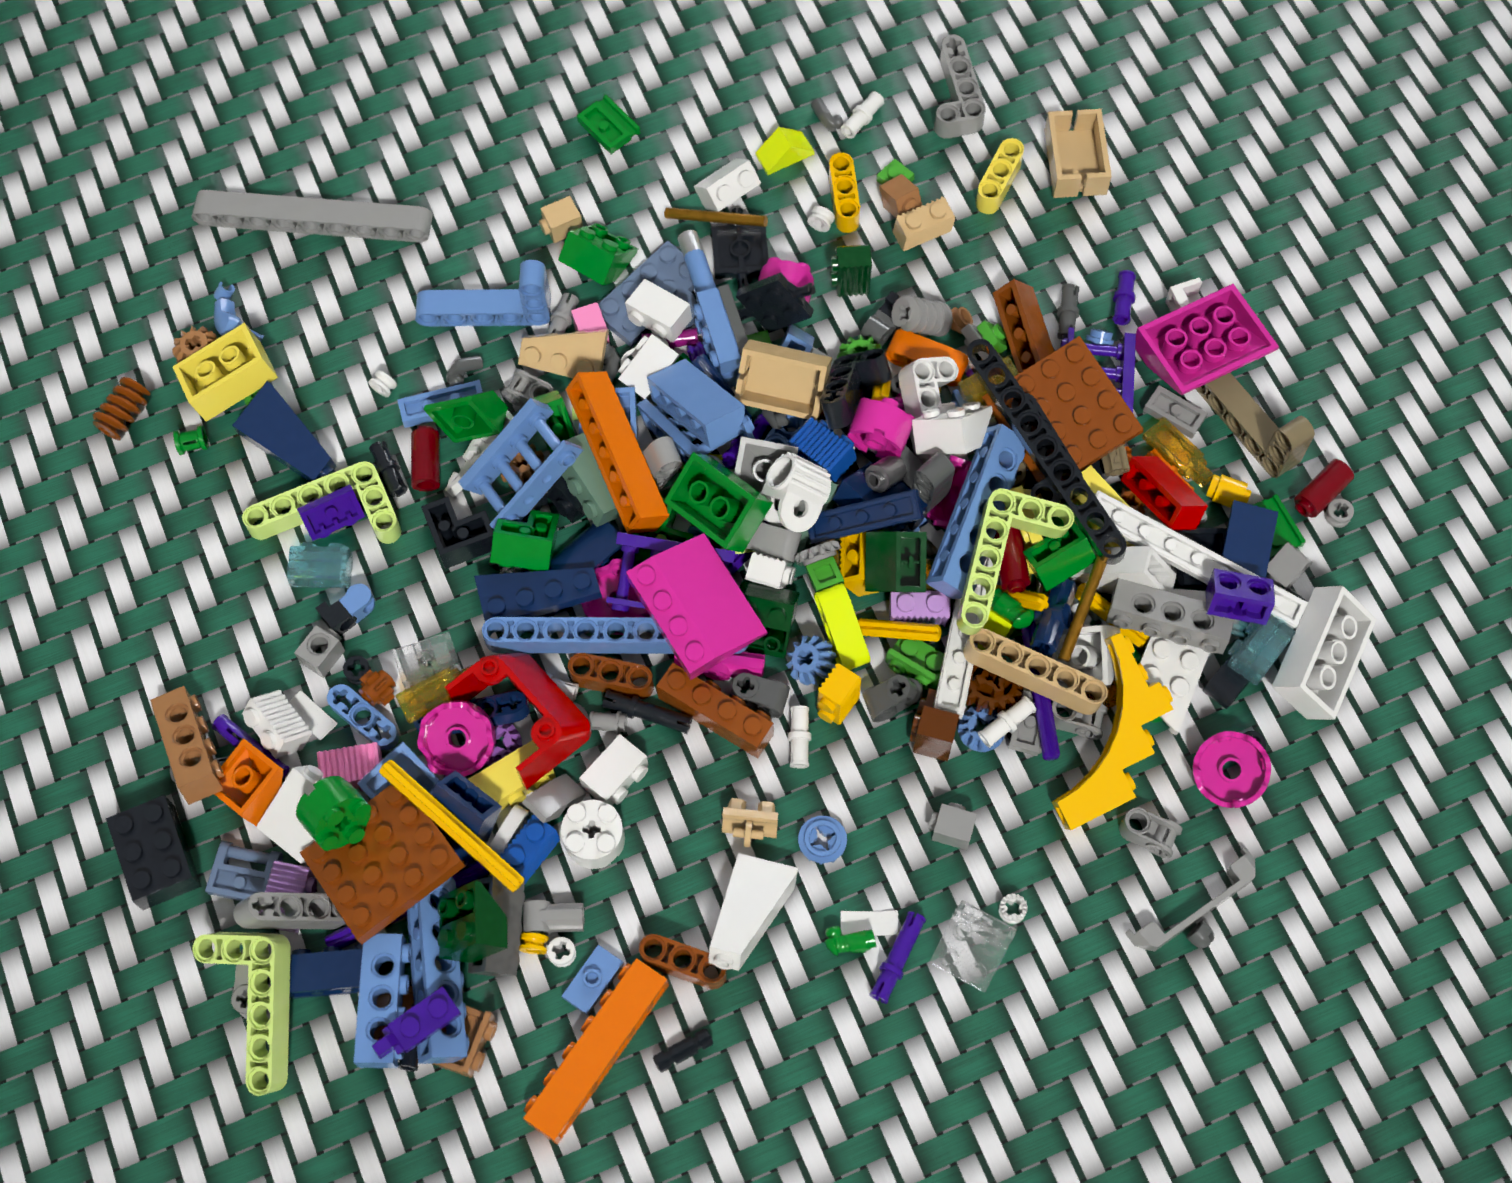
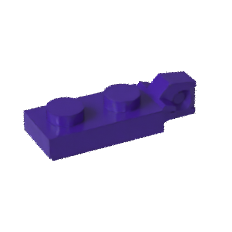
M442 986L390 1022L382 1030L385 1036L374 1043L372 1049L379 1059H382L393 1050L398 1055L403 1052L407 1053L458 1018L461 1012Z

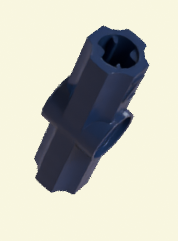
M1067 579L1050 589L1047 594L1049 607L1041 612L1035 611L1036 628L1029 646L1030 649L1050 658L1057 651L1062 633L1065 629H1069L1073 619L1071 607L1078 589L1074 581Z

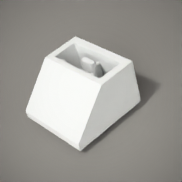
M950 402L939 404L938 409L923 411V416L912 420L916 454H935L936 452L943 454H967L980 448L993 412L992 406H980V402H969L963 404V407H956L955 403Z

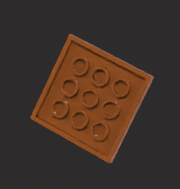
M1080 336L1014 376L1023 391L1032 395L1037 400L1080 471L1143 433V427ZM987 393L982 396L985 406H992V416L997 424H1003L1012 430L989 394ZM1013 398L1006 401L1005 405L1011 408ZM1025 449L1023 463L1038 483L1045 479V477Z
M392 784L368 801V804L371 806V815L364 829L365 836L360 842L356 844L349 843L341 848L324 851L314 841L300 852L339 914L361 944H364L465 867V864L432 819L418 809Z

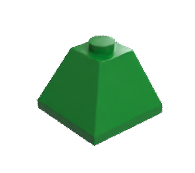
M494 390L424 406V411L454 443L499 435L503 430L508 406Z

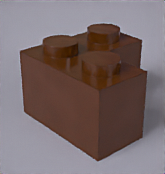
M929 688L927 698H920L909 741L915 743L913 753L948 762L959 714L933 708L936 690Z

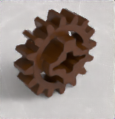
M973 665L966 705L969 706L974 703L977 705L976 712L979 713L984 708L987 710V714L991 716L993 710H997L999 713L1002 710L1004 711L1005 707L1009 709L1021 699L1024 687ZM1010 688V692L1004 696V693Z

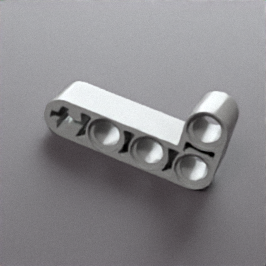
M948 35L941 44L940 64L952 102L940 105L936 111L934 130L941 138H953L979 132L983 127L986 111L965 41L958 35Z
M318 880L316 884L317 893L258 892L236 904L233 911L236 923L246 929H337L346 924ZM280 907L284 909L285 915L281 912Z

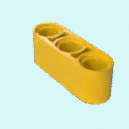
M839 152L835 153L829 162V184L837 229L844 233H851L857 230L859 226L860 202L852 157L847 153Z

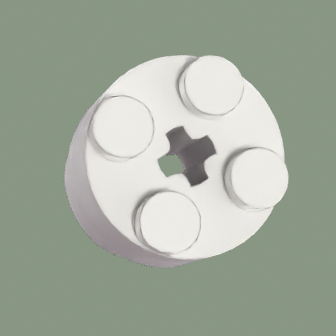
M585 800L570 806L561 824L562 841L568 855L581 867L588 869L604 868L611 864L622 852L625 844L624 829L621 818L612 805L600 800ZM591 831H597L594 838H589L588 836L591 834Z

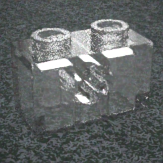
M449 632L392 650L406 692L411 690L414 692L426 689L429 684L438 681L448 682L463 673ZM431 661V666L426 667V663Z

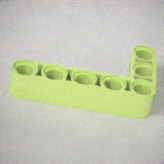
M365 461L253 504L246 508L242 515L243 523L253 538L258 540L267 539L304 524L297 508L308 504L307 502L310 499H319L334 492L337 488L351 485L358 501H361L378 540L382 543L390 544L397 541L401 536L400 524L378 472L372 463ZM368 476L371 477L370 480L366 482H361L363 478ZM375 500H382L378 505H371ZM285 509H291L286 514H280ZM263 519L259 525H253L257 520ZM384 524H392L387 529H380Z
M1000 488L991 493L983 509L957 615V626L962 633L966 635L977 634L989 618L1010 527L1049 538H1060L1067 533L1074 522V514L1069 507L1008 489ZM993 502H1003L1006 506V510H997L994 507ZM1022 509L1032 510L1035 518L1029 519L1025 517ZM1051 517L1061 518L1064 526H1056L1052 522ZM986 529H995L999 533L1000 538L993 539L989 537ZM986 556L990 558L993 566H983L980 563L979 557ZM979 584L983 586L986 590V595H977L973 591L972 585ZM969 612L976 614L979 618V623H969L965 614Z
M218 932L200 935L196 938L192 947L193 955L199 962L248 965L246 1086L249 1092L253 1095L261 1096L281 1090L286 1085L288 1078L290 942L284 935L275 933ZM212 943L215 945V952L212 950ZM240 943L243 946V954L240 951ZM269 944H270L271 949H272L271 955H270L269 952H268V945H269ZM268 976H269V978H270V980H271V986H270V987H269V985H268V983H267V978H268ZM267 1008L270 1012V1020L266 1014ZM266 1041L269 1044V1052L266 1049ZM265 1073L268 1076V1084L265 1081Z

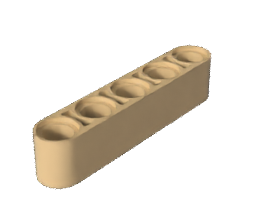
M982 628L977 634L970 635L963 648L964 657L971 664L1081 714H1094L1107 698V687L1099 679L988 629ZM974 643L981 644L985 650L976 648ZM1002 656H1008L1012 663L1003 660ZM1029 668L1036 669L1040 675L1033 674ZM1057 681H1063L1068 688L1060 686ZM1085 693L1093 695L1096 701L1087 698Z

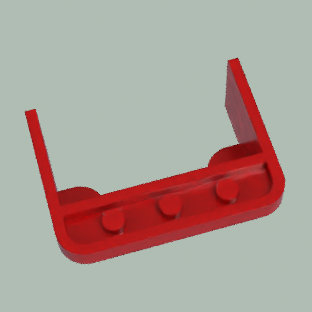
M517 652L485 656L446 685L445 689L451 701L463 700L468 702L486 687L496 685L508 677L543 716L531 729L532 740L539 749L515 767L522 785L527 790L589 740L592 733L590 722L529 654Z

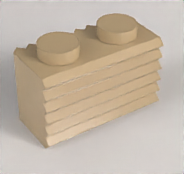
M941 196V199L936 198V201H931V204L926 203V206L922 205L921 208L917 207L916 210L912 209L911 212L907 211L906 214L897 215L893 234L901 249L906 251L951 232L955 222V215L946 199Z

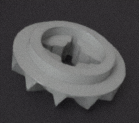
M832 540L803 550L795 556L796 563H803L804 566L835 556L837 555L836 551L841 549L838 541Z

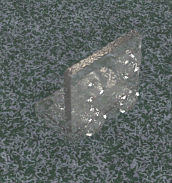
M962 900L956 908L930 963L974 988L985 992L1017 929Z

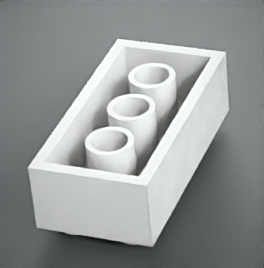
M1344 586L1315 587L1272 688L1306 719L1335 720L1377 619Z

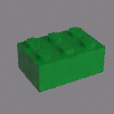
M696 452L691 454L663 501L724 549L742 553L773 504L772 501L711 456Z

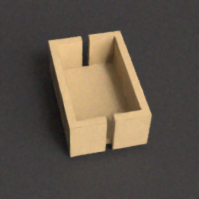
M1072 110L1048 112L1044 133L1053 198L1077 197L1078 192H1082L1083 196L1107 195L1112 176L1102 110H1077L1073 131H1069L1073 116Z
M749 339L742 349L738 372L741 374L737 378L734 397L746 406L804 419L812 417L814 420H818L822 412L820 398L830 373L832 357Z

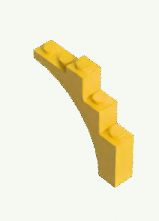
M1117 633L1104 639L1113 661L1117 684L1116 712L1110 736L1102 754L1091 770L1071 790L1052 801L1064 828L1067 830H1073L1136 798L1133 792L1136 789L1135 783L1128 772L1124 774L1123 769L1155 754L1152 748L1154 740L1147 729L1143 730L1142 725L1173 710L1171 705L1173 698L1169 689L1165 685L1162 686L1160 682L1147 684L1148 674L1141 663L1137 664L1132 654L1135 652L1134 646L1127 636L1123 637L1122 633Z

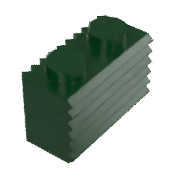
M870 244L837 246L836 256H831V288L836 287L838 297L842 295L844 297L847 295L851 297L853 294L855 296L858 294L868 296L870 294L872 270Z

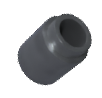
M898 456L882 458L866 469L865 480L867 485L878 493L888 490L903 480L907 470L906 464Z

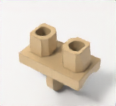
M731 798L728 807H723L722 833H731L733 837L744 838V847L751 846V839L763 840L764 837H777L778 813L775 812L773 802L762 801L758 803V810L746 809V801Z

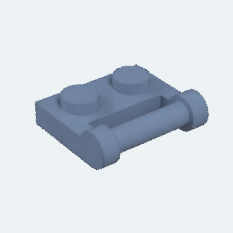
M222 841L219 845L205 892L209 895L242 901L254 893L265 892L273 862H282L283 853L277 851L266 853L233 846L232 842ZM230 858L264 864L266 868L262 872L228 865L227 862Z

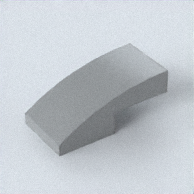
M563 774L538 788L526 797L522 803L541 822L546 823L560 817L565 808L580 803L587 793L567 774Z

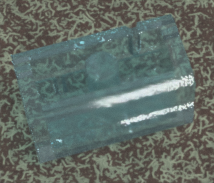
M303 542L299 546H291L287 579L292 587L349 588L352 578L353 555L349 547L341 543H330L328 547H317L314 543Z
M1270 615L1266 625L1250 622L1245 629V632L1248 633L1245 640L1237 639L1228 651V654L1232 656L1227 664L1228 667L1238 674H1242L1245 679L1254 685L1260 683L1295 635V630L1285 623H1281L1273 615Z

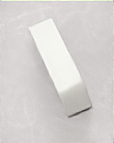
M920 358L900 370L898 380L906 413L918 418L923 416L922 412L925 410L938 409V405L942 404L939 388L955 380L959 373L957 363L952 358ZM912 427L910 438L913 453L925 463L934 454H916ZM944 454V455L949 459V458H950V455H952V454Z

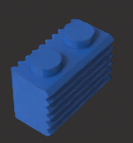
M810 417L789 439L788 444L799 447L798 456L826 469L827 473L831 474L830 479L835 483L849 469L853 461H856L857 456L853 449L855 445L844 434H841L840 437L835 434L833 429L828 428L824 420L821 419L818 422Z
M531 815L532 819L527 820L528 824L524 825V829H520V834H516V839H512V843L508 844V848L504 849V853L500 854L501 858L524 877V885L560 841L557 830L548 823L541 822L535 815Z

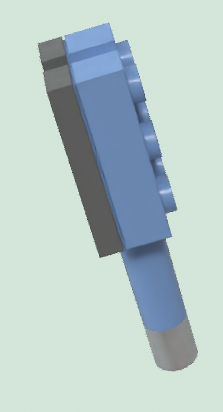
M686 230L678 236V242L697 297V304H693L696 317L694 319L695 328L697 327L698 335L702 334V345L707 358H710L711 363L730 388L736 387L737 378L741 374L738 372L742 349L748 339L729 284L719 286L717 289L698 233L695 230Z

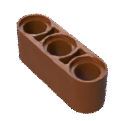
M588 653L574 654L568 662L571 680L574 684H579L580 688L606 693L607 689H611V691L629 697L639 696L640 699L648 698L654 690L651 670L641 664ZM581 666L590 668L585 674L575 673L576 669ZM609 672L618 674V677L614 680L604 679V676ZM638 678L647 680V683L643 686L632 684Z
M657 934L645 936L639 944L642 962L654 970L713 990L723 986L726 981L727 970L720 969L721 974L715 979H709L704 975L706 968L715 966L708 963V952ZM652 945H658L662 948V952L658 957L651 958L645 954L647 948ZM685 955L690 957L692 960L691 964L686 968L677 967L674 963L679 956Z

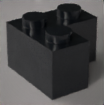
M448 496L421 506L445 569L491 552L494 531L489 525L490 521L485 510L457 520Z

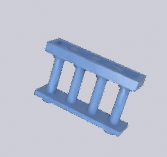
M530 398L458 481L464 490L479 495L484 494L498 513L489 524L493 529H495L498 518L521 522L567 468L575 463L576 458L583 451L579 445L566 440L561 442L546 423L547 419L553 414V410L548 404ZM537 431L553 450L543 463L528 445V441ZM519 452L535 472L525 484L509 465ZM501 473L516 492L507 505L491 486Z
M647 399L637 403L644 425L657 438L672 437L684 464L687 463L693 452L707 455L739 435L754 438L752 433L755 429L751 419L744 415L739 429L726 441L712 448H709L704 443L694 445L692 442L698 438L690 431H680L679 429L683 426L675 419H667L666 416L669 414L661 407L652 405Z

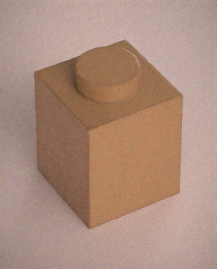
M902 174L879 186L883 207L895 218H897V215L901 216L902 213L906 214L907 211L911 212L912 209L916 210L917 207L921 208L922 206L919 188Z

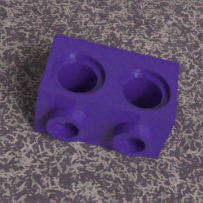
M1214 568L1206 587L1207 614L1266 625L1275 605L1273 579Z

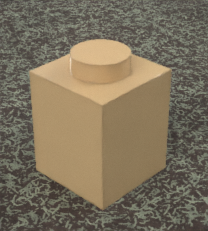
M570 196L540 208L542 219L539 220L541 229L545 235H550L554 243L566 239L569 231L583 227L581 215Z

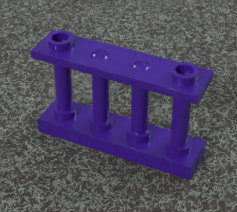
M1069 327L1067 338L1061 339L1060 348L1074 340V328ZM1125 333L1122 344L1117 343V346L1085 343L1093 355L1115 357L1116 360H1120V366H1116V368H1101L1109 379H1115L1114 381L1119 383V388L1116 389L1133 413L1136 334Z
M617 532L616 544L622 545L621 551L624 552L616 598L607 597L606 603H612L611 609L629 612V607L645 609L642 602L628 600L630 583L628 582L626 572L633 568L635 553H639V548L651 550L650 556H654L682 542ZM714 548L725 566L727 563H734L735 551Z

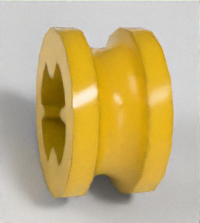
M529 932L521 934L520 939L523 940V944L519 946V951L535 955L547 953V948L544 947V944L548 942V936Z

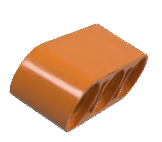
M902 329L896 330L885 352L889 362L902 368L920 358H952L957 363L959 373L955 380L946 384L948 386L959 385L969 364L965 353Z

